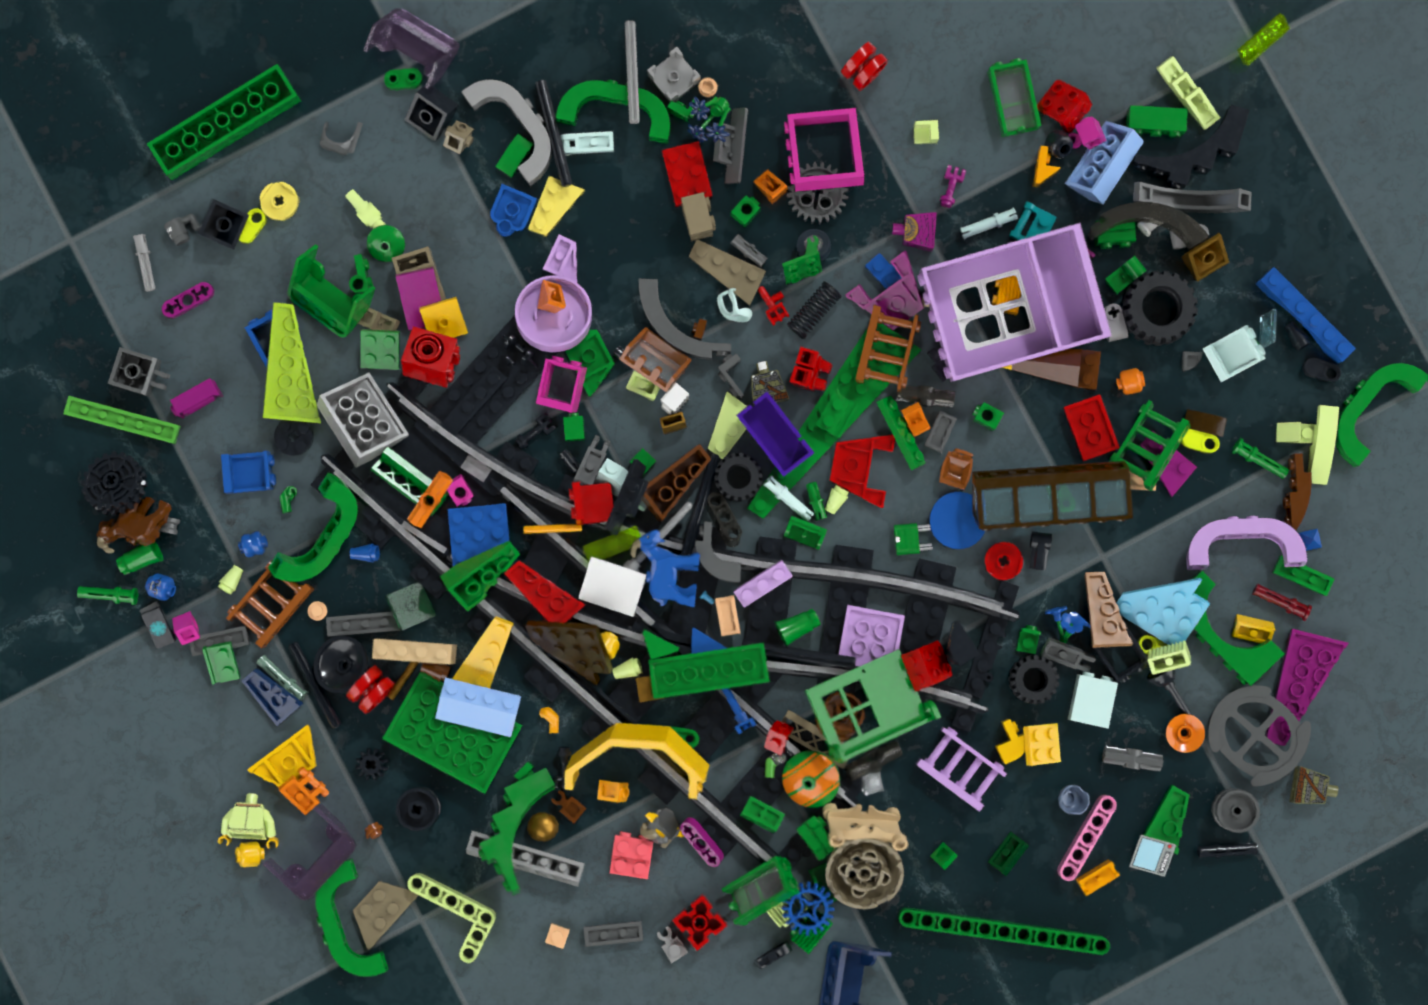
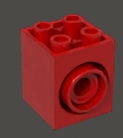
M413 326L401 359L403 376L447 388L448 383L454 379V366H458L461 358L458 339Z

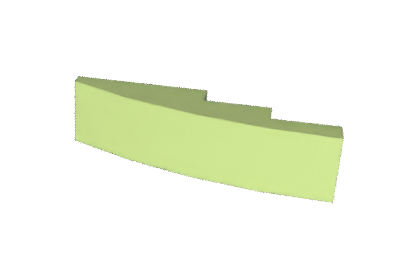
M1174 56L1169 57L1156 68L1176 97L1204 130L1220 119L1202 89L1197 87L1189 74L1182 70Z
M1318 406L1317 425H1314L1313 444L1310 445L1308 472H1312V484L1327 485L1335 448L1339 407Z

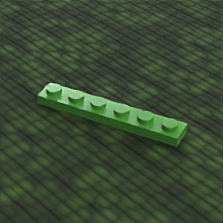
M68 396L64 414L172 444H176L181 427L180 425Z

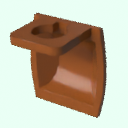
M957 448L952 452L949 451L941 468L939 482L965 490L972 472L973 454Z

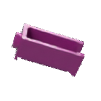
M209 378L171 399L172 406L170 408L175 416L184 419V415L188 416L217 400L216 397H223L215 380Z

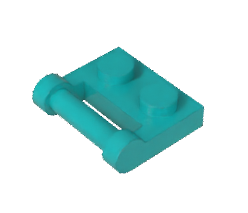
M1026 202L1024 211L1009 237L1019 241L1050 232L1057 217L1030 202ZM1033 213L1036 217L1024 237L1021 235V232L1030 214Z

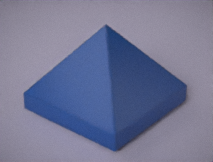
M1318 529L1298 533L1303 540L1306 551L1322 547Z

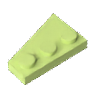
M729 392L726 393L708 446V450L719 455L722 460L746 431V428L737 418L736 414L747 406Z

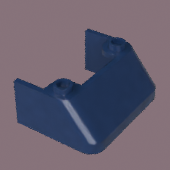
M842 941L831 942L827 952L819 1005H862L859 1004L864 965L872 966L876 962L877 956H891L892 952L872 946Z

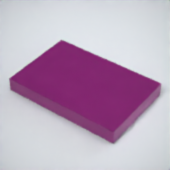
M433 267L396 274L408 330H412L413 326L418 328L425 327L420 307L441 301Z

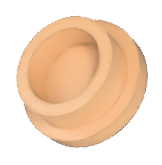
M711 78L702 79L698 86L700 94L704 97L713 96L717 92V83Z
M313 602L308 607V615L313 620H322L327 615V607L322 602Z

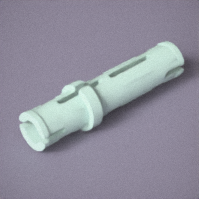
M1012 208L1000 214L994 213L992 217L961 227L960 231L964 233L962 234L963 239L994 227L1000 228L1002 224L1017 220V214L1009 216L1016 213L1015 209Z
M769 476L763 485L775 494V498L781 499L804 521L807 522L811 519L810 515L813 516L814 513L793 496L786 486H782L773 476Z

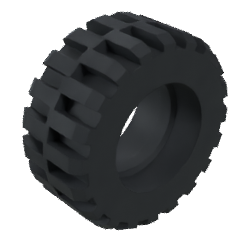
M1157 270L1142 275L1128 287L1122 299L1123 306L1121 309L1124 321L1128 326L1127 330L1135 335L1134 338L1136 340H1143L1144 344L1168 345L1180 339L1190 330V327L1196 321L1194 318L1198 314V308H1196L1198 300L1197 297L1194 298L1193 296L1195 292L1193 287L1189 288L1187 286L1189 282L1186 279L1181 280L1179 278L1180 275L1176 273L1172 275L1169 274V271L1163 270L1158 272ZM1153 291H1161L1172 298L1176 306V315L1171 323L1158 326L1151 323L1145 317L1142 302L1147 294Z

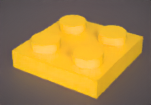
M1058 723L1023 727L1027 766L1061 762Z

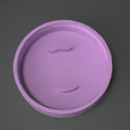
M562 276L538 278L529 283L517 298L515 305L516 325L523 339L536 349L545 352L569 350L578 345L590 330L592 307L589 296L578 283ZM543 280L561 285L566 303L565 309L555 314L537 309Z

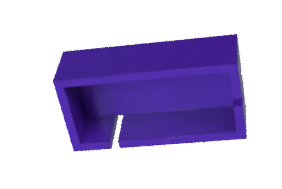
M766 391L753 401V407L749 404L736 416L784 477L813 455L814 452L804 439L798 440L801 437L800 433Z

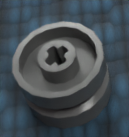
M1228 788L1215 796L1211 812L1213 819L1220 827L1231 832L1242 833L1256 825L1259 819L1260 808L1252 794L1244 790Z

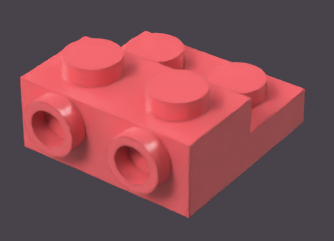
M628 832L616 834L610 873L648 879L654 842L644 838L642 835H639V838L631 837V833Z

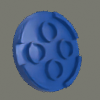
M965 492L948 493L941 497L932 507L929 519L931 532L936 540L945 547L965 549L976 544L984 535L985 531L978 529L972 515L971 494Z

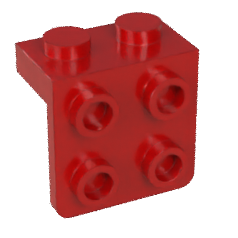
M1056 80L1037 104V108L1040 113L1058 121L1064 132L1070 134L1076 128L1075 125L1079 124L1084 115L1090 111L1093 104L1086 92L1066 82Z
M572 482V488L569 489L570 500H574V507H571L572 519H576V525L607 522L613 509L611 485L609 483L580 486V482Z
M939 641L901 655L915 692L952 677L951 666Z

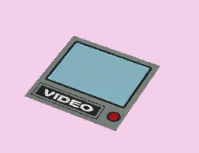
M1141 835L1129 867L1165 877L1176 845Z

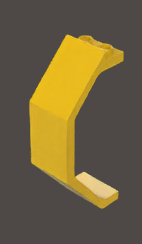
M615 723L574 753L565 770V789L573 790L579 776V769L610 747L660 749L666 752L688 773L689 798L697 799L698 793L702 792L703 783L706 780L710 765L669 726Z

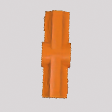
M441 471L437 473L407 518L411 524L419 528L423 527L453 482L449 475ZM427 495L433 497V504L427 502Z

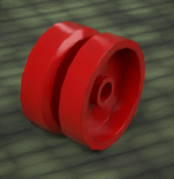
M871 42L864 44L841 70V74L847 79L855 77L853 85L859 91H862L874 81L889 61L883 54L874 56L876 47Z
M376 665L371 667L346 694V697L352 702H357L364 696L358 707L364 714H368L373 708L378 706L395 685L389 677L379 681L383 671Z

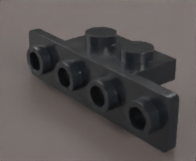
M638 459L633 460L605 525V529L616 536L621 529L625 517H635L649 484L645 479H642L646 466Z

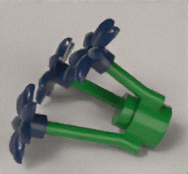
M715 96L711 101L705 103V100L699 102L698 98L695 97L694 102L689 103L693 108L691 114H696L698 121L701 120V117L706 121L701 126L695 125L693 127L691 124H688L689 128L687 131L693 134V139L697 138L703 143L708 140L704 136V128L706 127L709 131L706 136L713 137V142H717L718 139L726 142L725 137H728L730 134L724 131L726 127L723 123L731 110L728 101L723 97L717 98ZM710 111L711 115L707 117L705 112ZM722 116L718 125L714 122L713 127L707 126L714 117Z

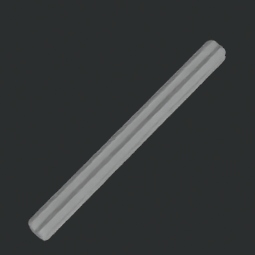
M626 21L625 38L629 122L637 124L639 123L636 30L634 21Z

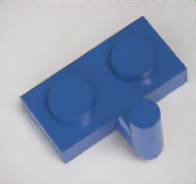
M880 253L865 265L885 289L902 278L896 272L892 263L889 264Z

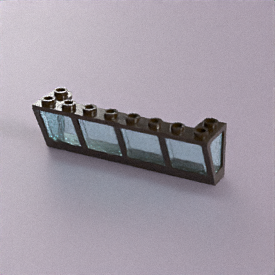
M1125 461L973 471L972 515L978 529L983 531H990L996 528L1008 530L1012 527H1048L1053 524L1064 526L1069 523L1087 524L1088 522L1095 521L1105 523L1109 520L1126 521V519H1133L1130 468Z

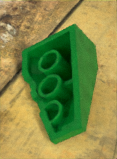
M507 541L456 564L440 577L447 590L468 612L487 596L486 592L491 586H495L500 574L508 570L520 553L510 541Z

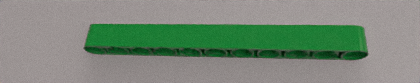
M908 907L902 908L898 912L899 922L909 928L1099 955L1106 954L1110 948L1109 941L1098 934ZM906 912L912 914V919L909 922L902 920V916ZM925 915L931 916V922L927 925L921 923V919ZM949 918L950 925L945 928L942 927L941 920ZM969 921V928L961 930V922ZM983 923L989 925V929L985 933L979 931V927ZM1002 926L1008 928V932L1004 936L999 935L998 932ZM1021 929L1027 930L1025 938L1018 937V932ZM1040 932H1046V939L1043 941H1038L1037 935ZM1064 934L1066 937L1065 942L1058 944L1056 941L1057 937ZM1079 937H1084L1085 943L1083 946H1076V940ZM1098 940L1104 941V946L1101 949L1095 948Z

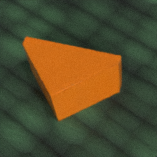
M768 169L753 181L772 204L787 192V185Z
M543 280L537 309L554 314L565 309L566 303L561 285Z

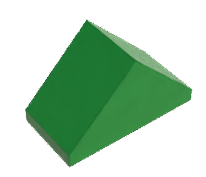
M644 630L643 636L651 660L679 650V647Z

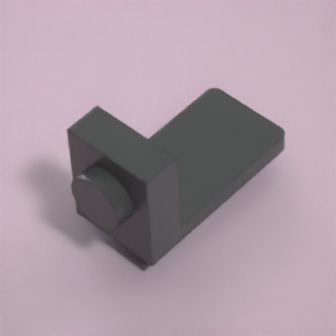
M729 354L722 360L723 364L718 367L720 372L717 374L724 383L726 381L731 386L729 390L735 398L739 396L742 399L744 394L727 373L740 363L741 359L737 354L734 356Z

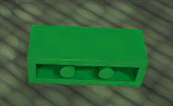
M1130 105L1127 109L1126 127L1134 129L1139 136L1143 135V133H1148L1152 137H1160L1164 134L1169 135L1171 138H1180L1187 131L1188 109Z

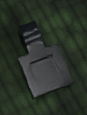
M933 348L927 353L935 362L931 368L941 381L944 382L946 377L943 368L946 367L944 360L940 359L937 350Z

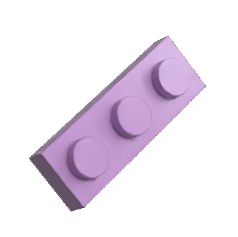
M781 559L736 588L733 592L743 607H746L790 579L792 573Z

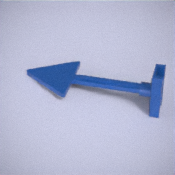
M692 629L691 654L727 649L699 630ZM722 689L736 715L735 719L738 725L735 729L738 734L743 733L741 727L743 730L751 727L749 722L752 727L756 726L757 724L754 719H748L745 711L741 710L731 689Z

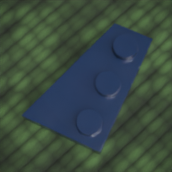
M259 669L253 670L242 680V683L276 726L283 723L304 704Z

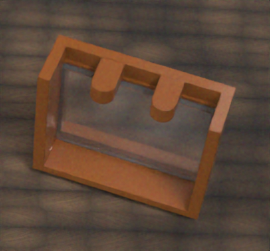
M647 327L627 345L620 357L622 362L665 392L684 374L692 359Z

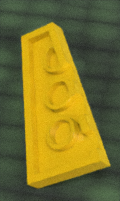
M496 616L452 679L491 688L514 623Z

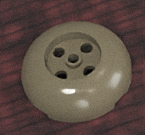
M865 838L845 840L842 846L836 847L827 860L825 876L827 886L838 901L852 908L871 909L878 907L879 904L887 900L890 901L897 894L903 882L904 870L901 858L892 845L878 839ZM857 856L860 857L859 860L853 859L854 857H857ZM854 871L856 875L854 877H850L849 872Z

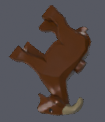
M145 497L139 506L138 503H135L132 510L128 508L126 513H120L116 522L114 519L100 522L97 532L98 547L102 548L106 553H114V550L109 548V544L123 537H126L125 540L132 545L139 543L147 546L154 543L160 536V528L167 522L169 513L172 510L171 505L160 500L159 508L153 514L145 516L155 501L150 497Z

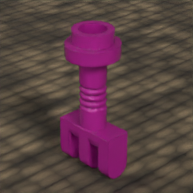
M949 164L944 178L949 179V185L945 195L940 197V205L946 208H951L954 205L955 199L952 197L956 183H963L966 170L962 169L961 176L957 175L959 167H955L954 173H950L952 165Z

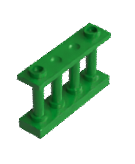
M1149 400L1147 404L1141 406L1138 413L1140 416L1118 452L1113 453L1109 462L1125 461L1130 468V472L1143 478L1144 487L1152 492L1191 425L1190 421L1182 418L1181 422L1176 423L1153 411V402ZM1147 417H1150L1169 427L1174 433L1170 439H1165L1142 425ZM1139 433L1162 445L1164 450L1161 455L1158 454L1156 456L1132 443L1136 435ZM1129 449L1153 462L1154 467L1151 472H1146L1122 459L1127 450Z

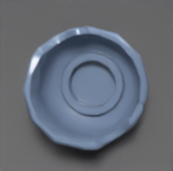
M1077 785L1065 786L1061 789L1058 796L1060 808L1068 814H1082L1088 809L1090 804L1089 794Z

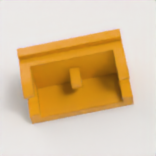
M1108 859L1075 880L1085 896H1088L1119 877L1120 874L1114 868L1113 862Z

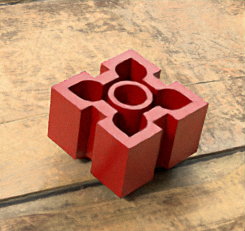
M703 893L691 902L692 908L689 911L684 908L672 920L681 932L688 931L687 939L697 951L709 942V934L713 932L716 936L727 927V922L717 911L713 914L710 910L713 908V905ZM696 918H703L704 925H696Z

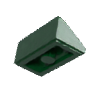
M1010 832L988 863L1007 876L1029 845Z

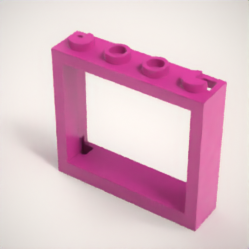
M856 108L787 114V122H784L785 133H789V139H786L787 151H791V156H788L789 168L792 167L793 173H790V182L794 184L795 192L864 185V170ZM848 121L854 172L800 177L795 126Z

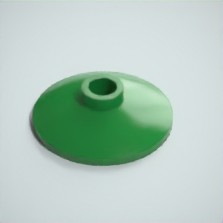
M380 225L369 233L367 248L370 254L377 260L391 262L393 257L402 255L405 249V239L397 228L390 225ZM382 243L388 244V248H383Z

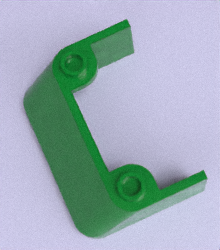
M315 244L296 258L287 295L295 305L336 335L344 338L352 332L369 309L376 288L372 286L363 294L357 293L353 298L347 296L324 279V266L315 260L318 245Z

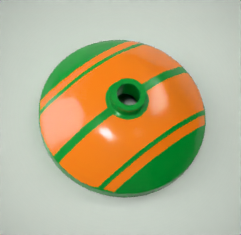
M803 751L795 754L786 763L782 774V782L787 795L794 802L804 807L816 808L826 805L836 796L840 786V774L835 763L825 754L817 751ZM806 781H810L812 785L808 786Z

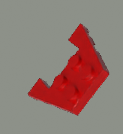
M893 434L836 442L829 481L883 509L886 491L867 488L873 449L893 452L895 444Z

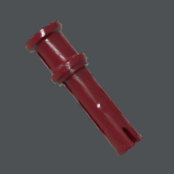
M1256 584L1252 595H1256L1284 608L1288 614L1292 613L1301 617L1303 621L1307 620L1312 610V605L1309 604L1307 606L1298 602L1296 598H1287L1260 584Z

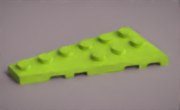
M273 303L262 418L321 423L294 305Z

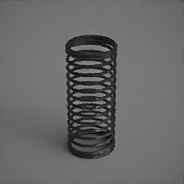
M825 281L821 284L822 286H819V289H816V293L810 296L811 299L805 302V306L802 305V309H799V312H796V315L791 318V322L788 321L787 326L802 339L807 338L808 335L793 321L797 322L806 332L810 333V331L795 317L813 330L811 325L816 327L814 322L819 324L817 319L822 320L819 315L825 317L822 312L827 314L825 309L830 311L828 306L833 308L830 302L836 304L833 299L839 301L842 298L841 294ZM821 288L824 289L830 296H828L826 293H824V292L821 290ZM818 291L821 292L828 300L821 296L818 293ZM815 294L818 295L825 303H823L821 300H819V299L815 296ZM812 298L816 299L823 307L816 303ZM810 301L813 302L820 310H818L816 307H814V306L810 303ZM807 304L810 305L818 314H816L813 310H811V309L807 306ZM804 307L808 309L816 318H814L810 313H808L804 309ZM801 311L805 312L813 321L806 317ZM798 314L802 315L811 325H809L805 320H803Z

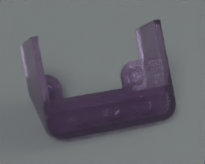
M396 8L372 25L363 50L367 52L374 46H377L381 51L387 52L396 48L425 66L424 74L428 78L425 87L429 89L442 78L457 54L460 45L456 40L406 10Z
M322 804L315 806L314 810L329 823L326 827V835L333 843L311 867L306 870L300 864H293L285 871L272 858L263 863L270 872L302 900H308L313 897L356 849L355 840L344 824Z

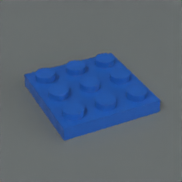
M506 503L448 509L453 566L510 541Z

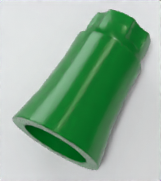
M155 541L147 546L138 545L124 553L123 556L118 557L116 562L119 570L126 575L163 561V555Z
M813 609L775 622L777 631L786 646L821 625Z

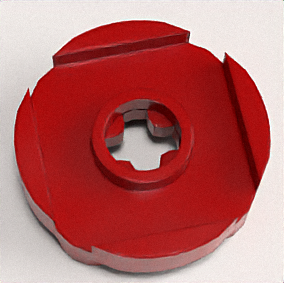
M1000 542L992 545L987 550L984 557L985 569L997 580L1012 579L1020 573L1023 567V557L1014 544ZM1003 556H1006V560L1009 561V563L1005 564L1004 567H1002L1001 563L998 562L999 558H1003Z

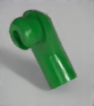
M294 486L286 487L279 497L283 514L292 512L290 502L297 494V488Z

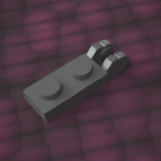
M595 435L573 482H580L582 486L594 484L611 441L606 440L602 451H599L595 448L599 443L600 436Z
M1048 637L1040 652L1042 657L1089 672L1091 667L1083 663L1081 659L1095 662L1096 656L1050 637Z

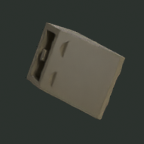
M428 246L392 258L396 274L433 267L441 301L446 300L431 249Z

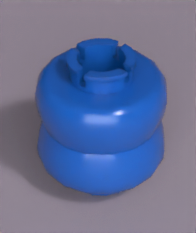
M256 531L252 534L242 535L238 546L241 554L244 553L246 557L250 558L255 555L264 554L265 547H268V541L265 535L262 536L259 531Z

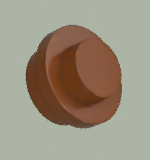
M378 822L372 823L365 828L366 838L375 839L382 834L381 831L384 828Z

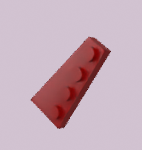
M521 561L515 563L504 573L547 622L566 623L585 607L584 603L576 600L572 595L561 590L554 583L546 580Z

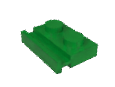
M834 392L815 426L840 439L859 405Z
M231 641L203 647L202 651L212 685L217 682L222 683L240 679V672Z

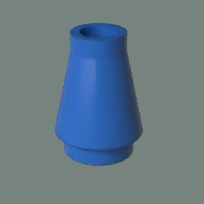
M373 543L350 549L351 559L374 563L380 557L379 546Z

